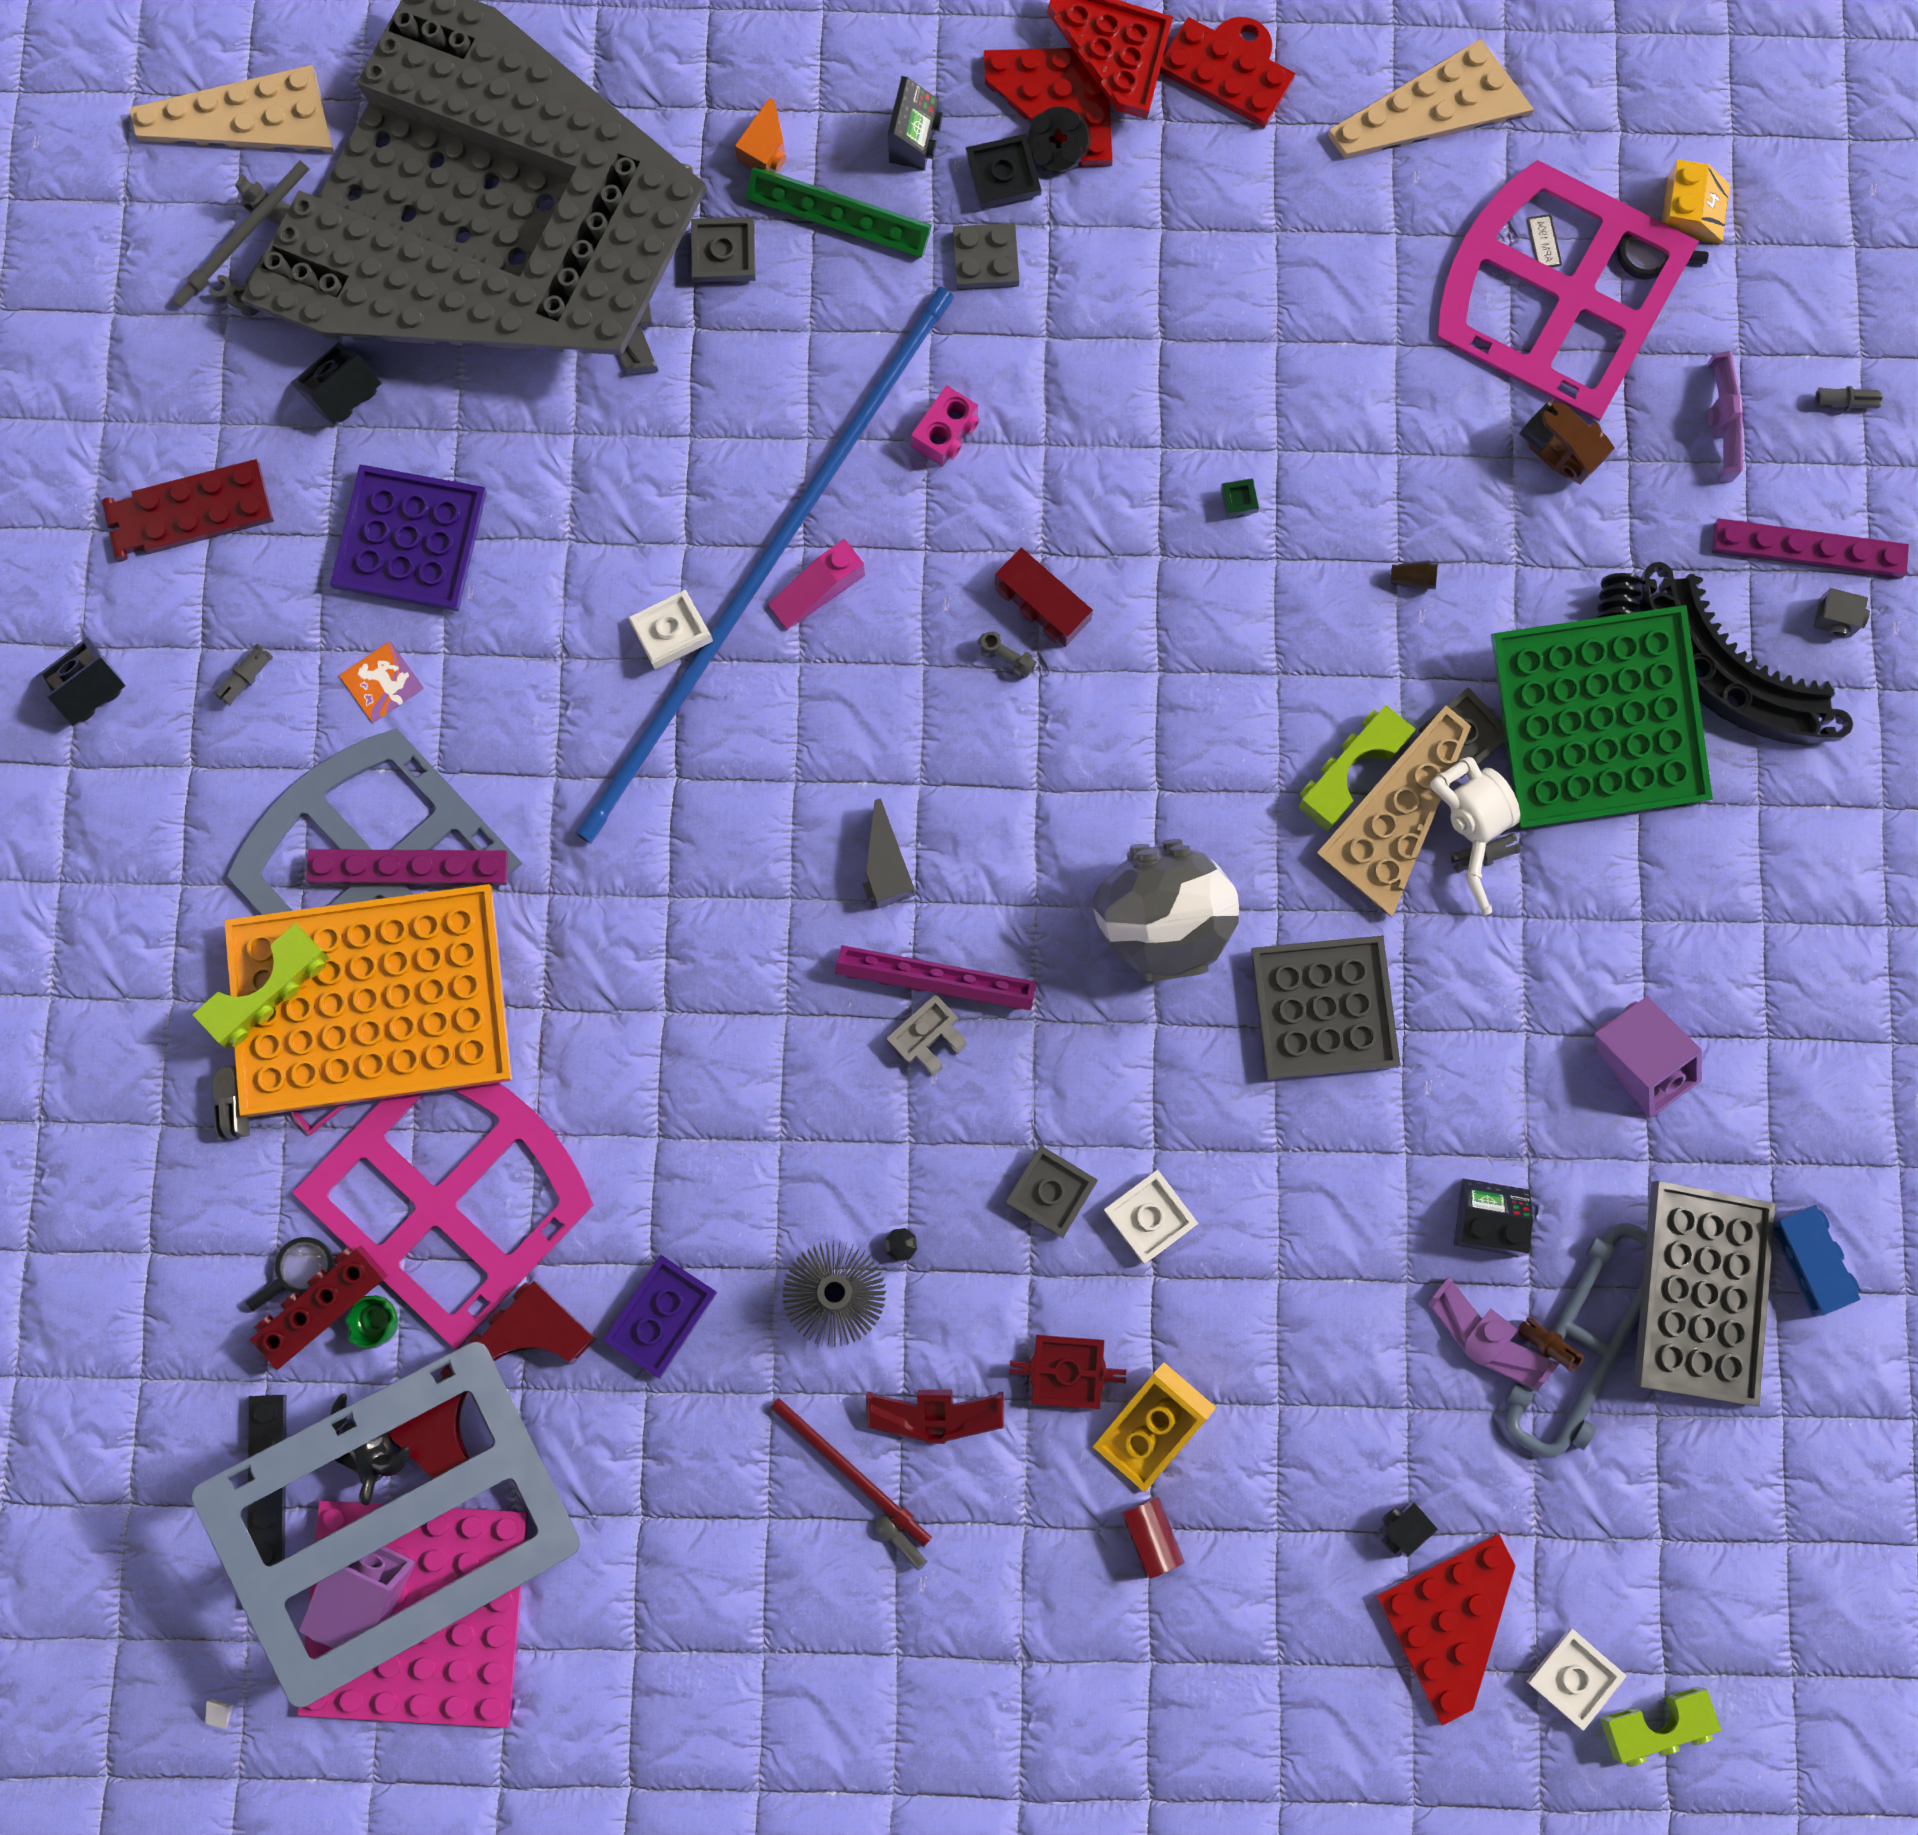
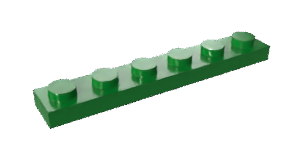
M757 166L752 168L745 197L747 200L920 258L925 254L932 227L931 224Z

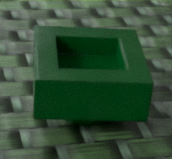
M1253 478L1221 484L1220 489L1226 518L1258 513L1259 505Z

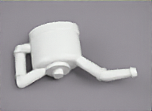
M1471 757L1460 759L1456 765L1447 771L1437 774L1431 781L1430 786L1450 806L1453 828L1473 843L1469 867L1465 876L1467 877L1468 887L1480 908L1479 911L1483 916H1486L1492 912L1491 904L1488 903L1480 881L1482 878L1481 869L1485 846L1490 840L1519 823L1520 809L1514 792L1497 771L1492 768H1485L1480 771L1476 761ZM1467 774L1470 779L1468 782L1458 787L1455 791L1449 788L1450 783Z

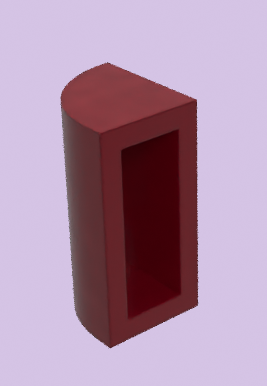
M1159 1496L1121 1512L1148 1579L1166 1573L1185 1563Z

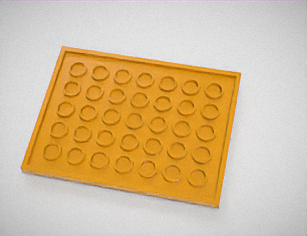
M490 884L224 920L230 996H247L265 985L270 978L274 964L270 945L294 923H297L329 957L325 962V968L313 978L308 977L299 985L300 990L294 997L287 1001H281L274 1008L273 1015L267 1021L261 1024L257 1023L248 1031V1037L241 1044L234 1047L241 1117L246 1118L512 1081L493 890Z

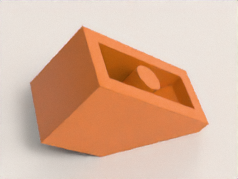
M770 97L735 145L737 161L750 169L757 166L777 172L781 169L786 159L775 100Z

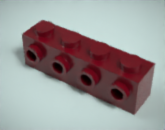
M362 1245L354 1251L348 1246L333 1259L337 1264L328 1273L321 1269L307 1281L310 1288L300 1296L297 1292H294L280 1304L284 1310L278 1316L273 1318L269 1314L254 1327L258 1333L250 1341L276 1370L285 1365L388 1276Z

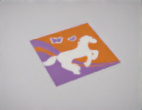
M391 641L339 675L372 723L424 689Z

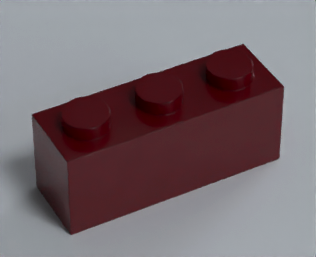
M1022 547L995 574L994 585L996 586L995 590L1006 601H1014L1020 607V613L1027 620L1038 622L1044 628V634L1054 643L1059 641L1066 647L1092 619L1093 609Z

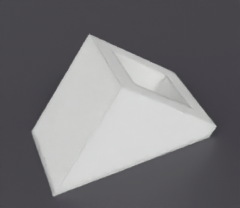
M214 1699L207 1701L205 1724L226 1730L234 1705Z

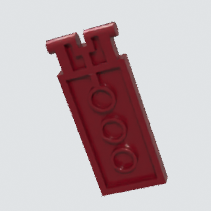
M257 459L131 491L132 497L115 502L114 498L111 497L101 500L107 528H120L109 533L114 559L118 562L127 560L128 553L143 549L148 554L274 522L260 463Z

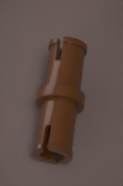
M1531 1317L1526 1318V1322L1523 1321L1520 1324L1518 1335L1539 1348V1353L1544 1357L1553 1358L1570 1372L1576 1371L1574 1366L1579 1368L1582 1365L1584 1354L1564 1342L1562 1335L1556 1331L1550 1332Z

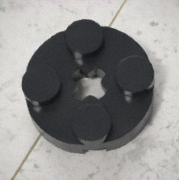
M1061 106L1049 108L1033 118L1032 126L1028 133V143L1034 161L1053 172H1067L1077 167L1084 155H1087L1091 146V132L1086 121L1078 113ZM1058 131H1061L1062 135L1067 136V141L1061 143V148H1057L1056 144L1052 143V138L1056 136Z

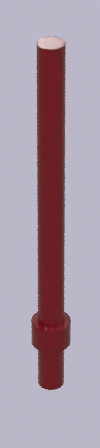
M780 1398L770 1407L772 1411L883 1512L891 1517V1522L900 1532L903 1529L923 1548L932 1536L912 1519L914 1515L905 1507L901 1509Z

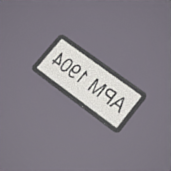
M1548 214L1528 217L1527 221L1536 260L1549 267L1561 266L1562 261L1552 216Z

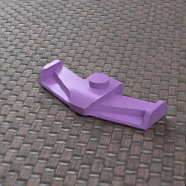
M1731 351L1714 354L1708 361V367L1714 368L1719 398L1708 410L1707 422L1708 426L1712 427L1713 438H1723V471L1718 476V482L1720 483L1733 482L1743 471V408Z
M1450 1277L1446 1279L1428 1303L1433 1312L1462 1347L1464 1354L1478 1366L1489 1368L1538 1391L1560 1364L1510 1341L1518 1329L1491 1308L1481 1318Z

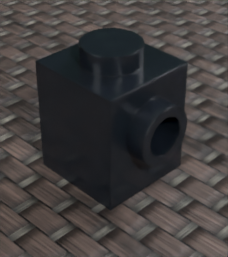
M1408 1502L1401 1509L1397 1506L1391 1509L1382 1518L1385 1524L1378 1529L1384 1535L1381 1539L1383 1545L1394 1556L1399 1553L1403 1557H1409L1438 1530L1415 1502Z

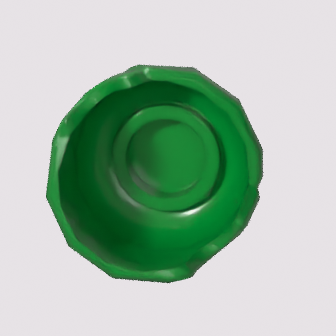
M379 1295L361 1298L351 1307L345 1319L349 1330L347 1339L360 1349L378 1348L389 1342L395 1335L398 1327V1316L393 1304L387 1298Z

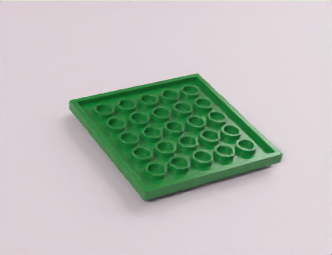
M1686 605L1491 634L1511 785L1520 809V821L1517 823V828L1713 800Z

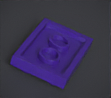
M660 1254L602 1341L661 1379L718 1292Z

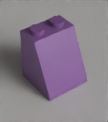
M1648 996L1639 1002L1634 1001L1630 1003L1620 1016L1613 1021L1608 1020L1604 1022L1595 1033L1597 1052L1649 1119L1702 1081V1049Z
M383 1546L319 1581L299 1632L308 1636L316 1643L335 1648L390 1617L416 1561Z

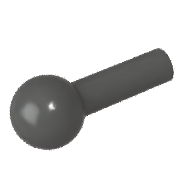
M887 1514L881 1515L875 1523L877 1536L883 1541H892L917 1571L922 1569L928 1561L902 1531L900 1532L891 1522V1517Z

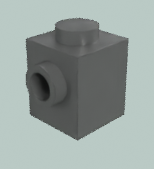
M1830 588L1820 597L1814 628L1829 631L1830 635L1838 638L1852 637L1861 628H1865L1870 615V610L1866 609L1868 597Z

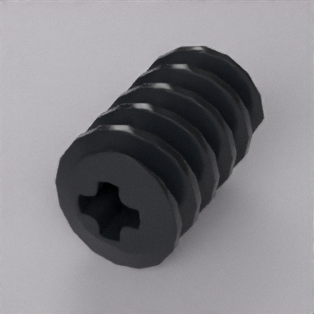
M1614 573L1603 577L1600 583L1602 590L1599 593L1601 601L1597 605L1599 614L1596 618L1635 613L1630 611V609L1639 608L1640 602L1631 599V597L1640 596L1642 591L1633 585L1642 584V578L1631 573Z

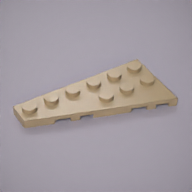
M1479 39L1331 128L1328 137L1346 160L1380 152L1382 148L1400 144V146H1405L1423 138L1428 140L1473 130L1475 126L1491 122L1499 124L1505 122L1508 118L1532 116L1534 109L1483 40Z
M313 65L130 107L135 135L141 142L177 144L179 141L196 142L197 145L209 146V143L225 144L226 147L272 150L276 147L294 148L295 151L307 152V149H320L324 153H335Z
M1446 705L1316 854L1391 918L1395 913L1441 800L1431 789L1430 783L1437 774L1447 771L1456 764L1471 728L1466 721Z

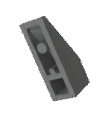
M881 798L874 801L866 867L868 882L862 883L868 901L875 900L878 909L915 896V888Z

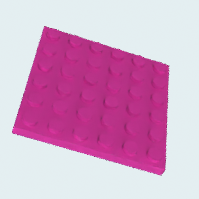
M319 1500L315 1542L384 1504L370 1503L369 1505H363L361 1502ZM453 1508L385 1545V1547L416 1561L390 1616L526 1541L528 1512ZM318 1583L310 1587L309 1604ZM522 1584L310 1705L298 1707L297 1716L510 1727ZM305 1636L304 1647L308 1656L312 1659L333 1649L325 1644L316 1643L308 1636Z

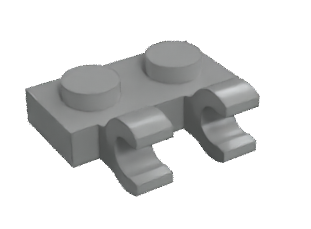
M936 994L887 1037V1041L909 1065L917 1058L932 1076L943 1068L939 1059L928 1049L936 1040L942 1036L957 1054L967 1046V1041L953 1027L959 1021L958 1017Z

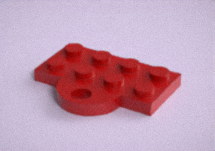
M1188 17L1165 53L1159 73L1264 128L1267 126L1296 75L1295 72L1270 60L1273 47L1270 33L1260 22L1248 17L1228 19L1221 23L1216 30ZM1244 31H1251L1257 38L1253 41H1246L1240 34Z

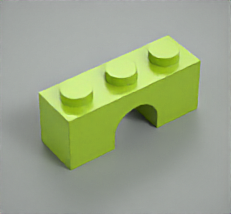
M1697 1686L1666 1696L1669 1719L1666 1725L1659 1730L1652 1731L1645 1723L1642 1711L1635 1708H1629L1601 1717L1600 1721L1613 1759L1622 1764L1626 1763L1627 1767L1645 1763L1647 1761L1646 1756L1659 1752L1660 1756H1666L1680 1751L1679 1745L1690 1741L1692 1745H1700L1712 1741V1734L1722 1730L1708 1690Z

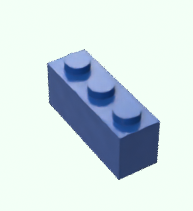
M1816 1205L1806 1207L1775 1220L1773 1230L1813 1317L1826 1315L1861 1300L1858 1294V1282L1851 1273H1848L1842 1261L1844 1260V1253L1840 1245L1835 1241L1833 1242L1828 1231L1830 1227L1829 1221L1824 1212L1818 1210Z

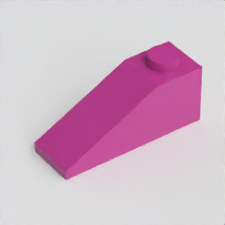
M843 539L813 561L772 599L768 606L785 629L789 630L865 576L864 563L846 539Z

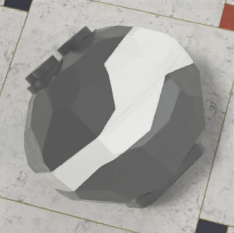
M1181 839L1165 840L1162 842L1163 846L1150 847V844L1131 845L1130 852L1127 853V860L1099 885L1093 897L1094 914L1104 942L1129 963L1142 979L1147 981L1195 976L1208 972V965L1218 959L1238 925L1239 903L1234 885L1217 863L1206 854L1190 849L1188 845H1183Z

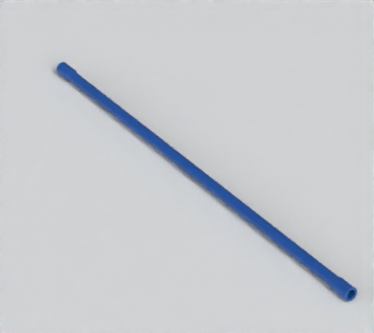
M943 287L937 288L925 306L923 314L710 632L713 642L698 650L596 805L588 812L576 830L575 834L581 839L592 844L606 823L608 815L934 324L940 320L954 299L950 291Z

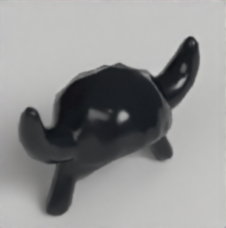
M345 1393L340 1394L335 1400L330 1415L346 1407L347 1395ZM346 1417L331 1426L335 1429L336 1434L339 1435L355 1427L352 1418L348 1420ZM388 1432L335 1459V1461L359 1475V1480L362 1483L359 1500L363 1505L370 1504L375 1483L383 1476L396 1475L404 1468L408 1461L409 1447H403L393 1456L395 1445Z

